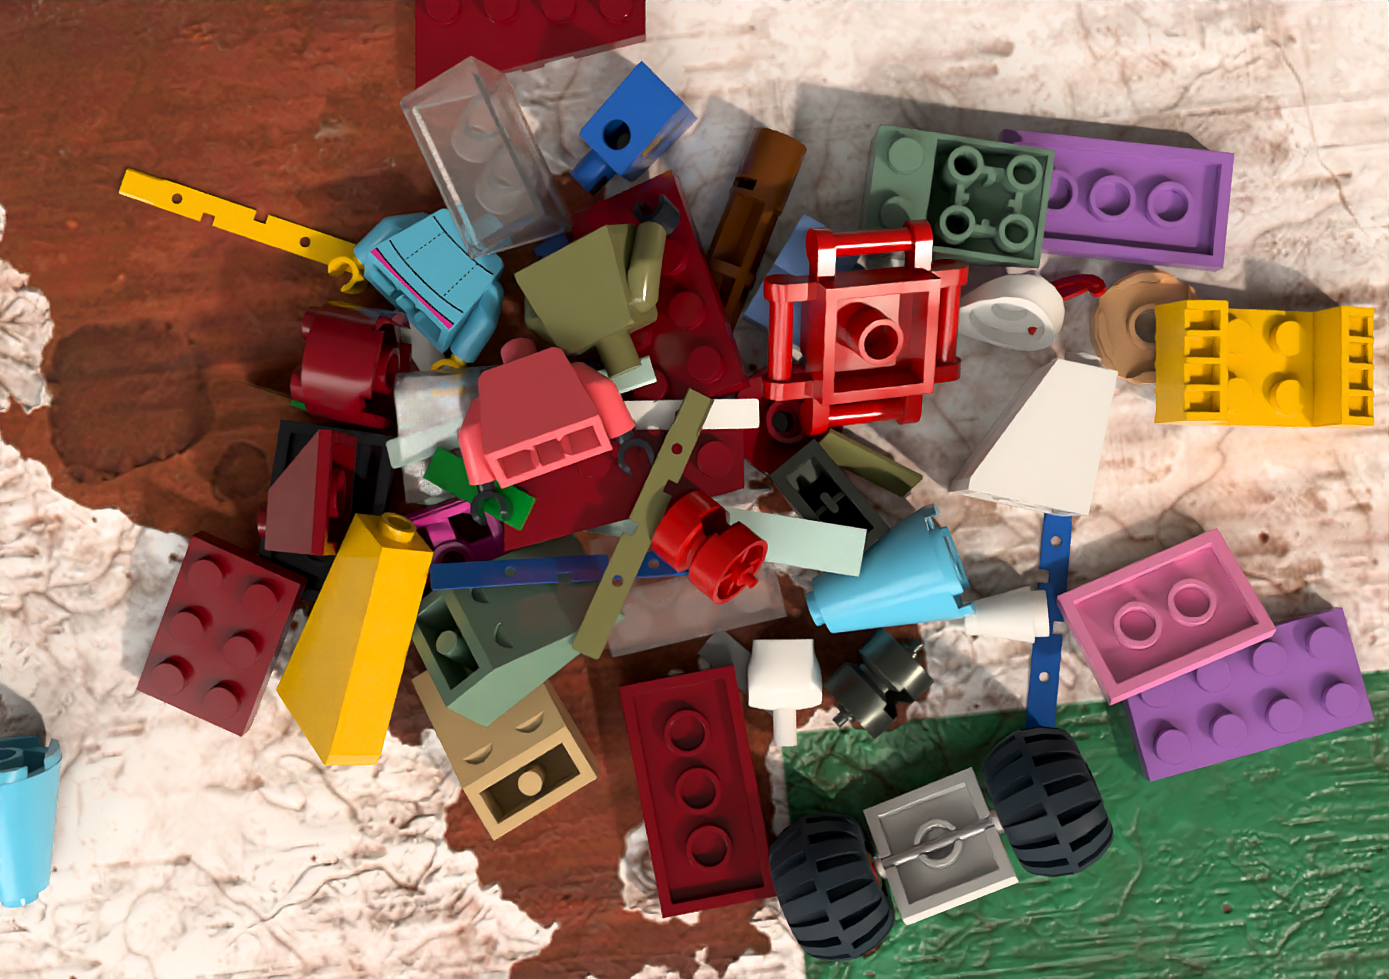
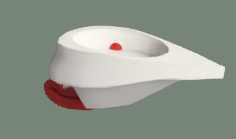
M1035 270L995 278L983 283L960 298L958 334L1009 349L1023 351L1045 349L1054 343V337L1062 328L1065 314L1063 302L1088 291L1091 296L1100 297L1107 290L1106 284L1099 276L1092 274L1073 275L1048 282Z

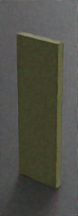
M831 428L817 441L838 466L900 497H904L923 478V475Z

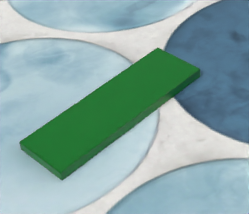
M438 446L423 479L471 504L478 491L476 485L469 484L463 458ZM497 479L494 480L496 491L506 494L511 499L513 514L509 521H503L499 502L495 498H491L485 503L484 512L519 531L522 530L537 498L514 485L501 488Z

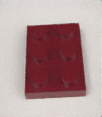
M201 530L192 535L136 690L242 737L252 726L309 578Z

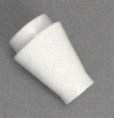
M1030 585L974 600L976 614L964 618L966 636L980 635L1035 643V637L1049 636L1046 591H1031ZM963 601V605L972 601Z

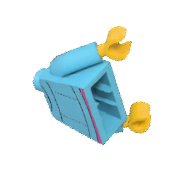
M446 208L440 209L431 215L419 212L387 216L354 247L355 255L352 258L340 256L332 259L328 264V273L331 276L338 277L344 273L346 268L351 266L353 271L352 279L341 288L342 292L358 294L364 291L370 282L399 312L404 313L408 317L409 322L441 353L450 347V350L453 352L452 355L436 361L431 366L429 374L430 379L433 381L437 379L445 365L452 366L457 372V381L449 390V393H452L466 385L469 378L467 362H475L497 329L505 295L499 280L505 265L494 251L509 239V234L504 224L491 213H485L470 227L452 210Z

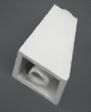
M1066 352L1064 359L1054 358L1052 362L1033 370L952 479L949 493L1057 516L1089 515L1118 371L1101 368V358L1078 352Z

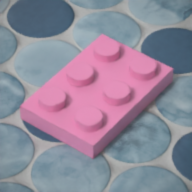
M1218 528L1058 595L1056 599V605L1109 706L1272 637L1276 631V627Z

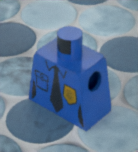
M641 61L581 129L579 135L591 147V150L569 173L593 197L617 173L633 183L698 118ZM630 131L629 143L624 148L618 150L617 141L619 137L625 132Z

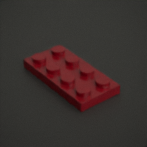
M668 170L568 216L575 240L577 241L605 225L634 224L637 230L641 223L633 214L634 205L645 201L655 211L659 204L658 198L660 195H664L680 212V221L677 228L666 236L658 301L655 304L658 313L657 320L630 333L639 358L649 355L657 382L625 392L627 401L654 400L653 403L659 400H684L689 388L710 399H722L751 387L680 179L672 170Z
M724 664L620 684L619 691L662 918L777 897L769 869V846L734 664Z

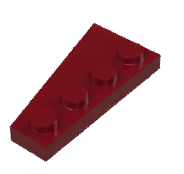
M415 0V93L420 99L439 94L438 90L462 84L468 87L487 82L489 77L522 70L523 73L545 67L544 63L572 56L578 59L645 42L646 0Z
M744 429L701 430L678 484L668 479L663 492L672 496L668 506L672 507L683 496L695 490H702L710 497L744 489ZM632 430L636 439H642L652 447L654 464L669 430ZM612 438L609 439L612 450L514 484L515 487L537 499L522 530L519 531L504 523V552L629 519L652 468L647 462L645 453L638 448H632L625 452L624 461L633 475L628 477L618 468L616 461L620 447L616 439ZM678 443L672 445V452L676 455L680 454L682 451L681 445Z

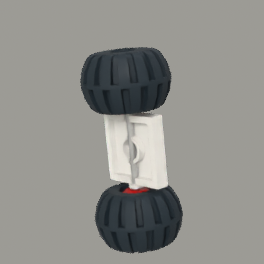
M1038 726L1020 729L998 742L985 757L982 764L984 781L995 809H989L976 774L972 767L863 810L878 855L875 854L859 822L847 814L835 812L809 814L786 827L770 847L769 869L783 914L801 948L814 958L838 962L857 959L877 947L895 924V909L886 879H888L899 913L906 925L1018 883V878L1000 836L1003 833H1006L1021 866L1027 872L1034 875L1048 877L1072 875L1082 872L1097 862L1111 846L1114 832L1097 784L1072 736L1060 728Z

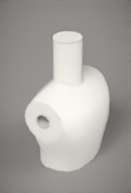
M814 639L753 640L752 656L747 667L748 706L773 711L774 746H797L796 710L815 707L822 702L821 669L815 655Z

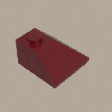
M319 429L268 489V502L263 501L261 503L257 520L259 536L265 537L264 550L322 556L336 555L352 522L357 449L356 436L334 430Z

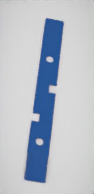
M1044 513L1039 570H1049L1048 583L1038 582V590L1046 591L1049 636L1035 637V643H1033L1026 728L1038 726L1055 728L1063 635L1053 634L1054 621L1064 622V618L1056 605V599L1058 595L1067 591L1072 516H1057ZM1055 536L1061 539V545L1058 547H1054L1051 544V539ZM1042 672H1047L1050 676L1049 681L1046 683L1041 682L1039 679Z
M652 551L646 553L635 578L689 575V569L681 573L677 572ZM608 554L432 564L430 566L431 589L446 590L558 583L557 574L571 573L572 582L601 580L608 566L609 557ZM651 560L658 561L659 566L657 568H651L649 567L648 562ZM513 568L516 574L509 577L505 574V570ZM616 575V576H614V577L612 578V580H613V579H622V577L619 576V575Z

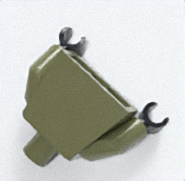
M664 195L659 196V204L655 211L645 201L634 205L633 214L641 223L637 230L634 224L605 225L545 258L539 255L536 258L537 262L514 274L518 285L524 293V322L527 328L550 346L561 348L566 357L597 350L609 379L616 378L642 366L630 333L657 320L658 313L655 304L658 301L666 236L677 228L680 221L679 210Z

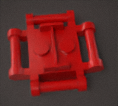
M926 219L906 220L902 227L833 233L830 227L810 228L807 231L805 240L806 254L809 261V275L773 274L764 278L763 297L769 301L768 372L763 374L761 378V394L766 399L776 401L805 398L800 407V421L805 435L825 434L828 428L890 420H895L899 425L917 423L921 418L923 394L933 393L934 384L952 382L960 379L962 360L956 356L961 286L968 282L969 264L958 259H940L931 264L933 234L931 226ZM901 251L905 253L904 266L835 272L836 257ZM801 301L800 352L806 358V372L793 374L794 302Z

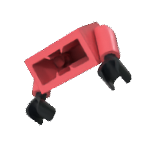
M516 338L507 342L501 349L503 365L483 371L479 376V396L471 401L458 433L469 484L476 485L478 491L470 505V513L473 519L480 525H487L484 505L491 498H495L499 502L503 521H509L512 517L513 504L511 499L506 494L496 491L494 484L496 479L501 488L514 485L612 450L609 440L612 438L616 439L620 447L616 462L619 470L628 477L633 476L630 468L624 461V454L629 449L638 448L642 450L650 467L654 461L653 449L648 442L635 438L631 429L636 424L617 386L611 379L583 362L570 363L561 348L551 347L538 352L535 343L528 338Z

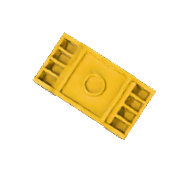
M1182 300L1155 306L1156 361L1154 362V368H1156V388H1154V394H1156V414L1154 415V424L1292 429H1356L1374 426V308L1338 306L1315 312L1228 308V301Z

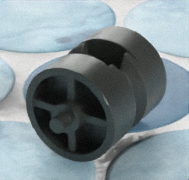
M879 628L858 649L860 661L857 664L843 663L822 683L840 703L836 707L840 712L832 721L841 728L848 720L852 724L857 720L876 739L898 717L896 705L899 702L912 704L934 683L929 674L917 663L920 658L916 654L924 645L917 638L908 646L904 642L900 645L883 628Z

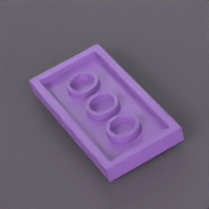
M1003 129L1000 132L998 142L1055 150L1041 253L1212 272L1223 268L1234 153Z
M1333 606L1275 622L1273 624L1276 627V631L1272 637L1122 700L1143 777L1151 782L1374 720L1343 608Z

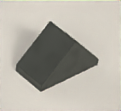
M815 438L769 475L771 481L800 519L867 529L863 553L891 530Z

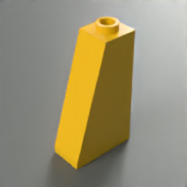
M355 513L276 689V692L324 765H376L381 756L433 556V551L416 532L415 524L406 517L396 513H384L382 516Z

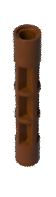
M763 127L754 128L735 180L730 188L725 209L706 254L732 333L735 330L749 291L753 289L756 273L778 217L782 215L807 151L804 144L789 135Z

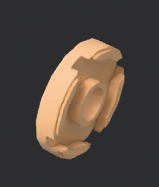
M1138 270L1114 281L1107 288L1104 295L1098 297L1090 317V342L1097 357L1102 359L1101 364L1107 369L1118 371L1117 378L1132 384L1156 385V368H1154L1156 343H1147L1140 339L1135 330V322L1138 315L1142 312L1155 314L1156 305L1182 300H1201L1199 293L1189 284L1185 285L1180 279L1173 277L1175 275L1163 270Z

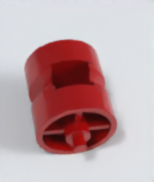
M695 490L683 496L672 507L668 506L666 508L663 518L652 537L651 548L654 553L677 572L681 573L689 569V582L715 604L720 605L733 599L746 586L752 589L758 583L755 575L765 560L768 544L742 522L737 521L730 525V513L704 491Z

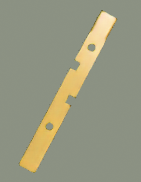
M131 168L126 170L119 190L121 195L197 221H201L203 213L213 215L215 219L212 226L326 265L336 257L345 256L352 258L355 255L353 249L356 244L268 215L266 224L255 221L256 210ZM174 194L182 196L181 203H173L172 197ZM303 237L310 239L308 247L300 245V240ZM351 266L344 270L353 273Z

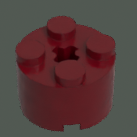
M335 300L328 301L322 307L310 306L304 315L302 323V335L306 341L302 364L296 366L291 378L290 390L292 398L303 401L308 413L315 417L379 429L387 428L393 420L383 416L388 407L400 408L410 374L412 344L401 343L400 328L411 329L408 317L402 312Z

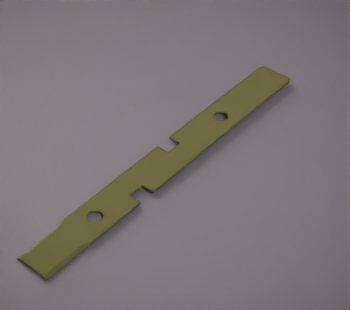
M691 388L688 389L629 517V520L638 525L633 536L622 532L572 643L573 650L595 660L600 658L651 544L654 532L672 497L663 492L668 479L678 484L715 400ZM675 443L680 444L682 447V451L678 455L674 454L671 449ZM616 575L621 576L623 580L622 584L618 587L612 584V578Z

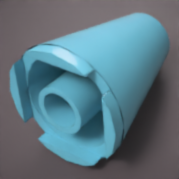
M935 502L923 506L892 526L886 535L863 553L859 577L823 571L812 579L813 591L806 593V601L810 614L817 626L826 624L831 633L960 619L976 614L974 601L964 605L960 593H963L964 589L970 588L948 526L935 528L931 519L932 516L941 514Z
M35 735L0 738V902L4 907H20L34 902L38 899L39 893L45 890L50 883L62 763L59 742L51 738L48 747L41 746L39 736Z

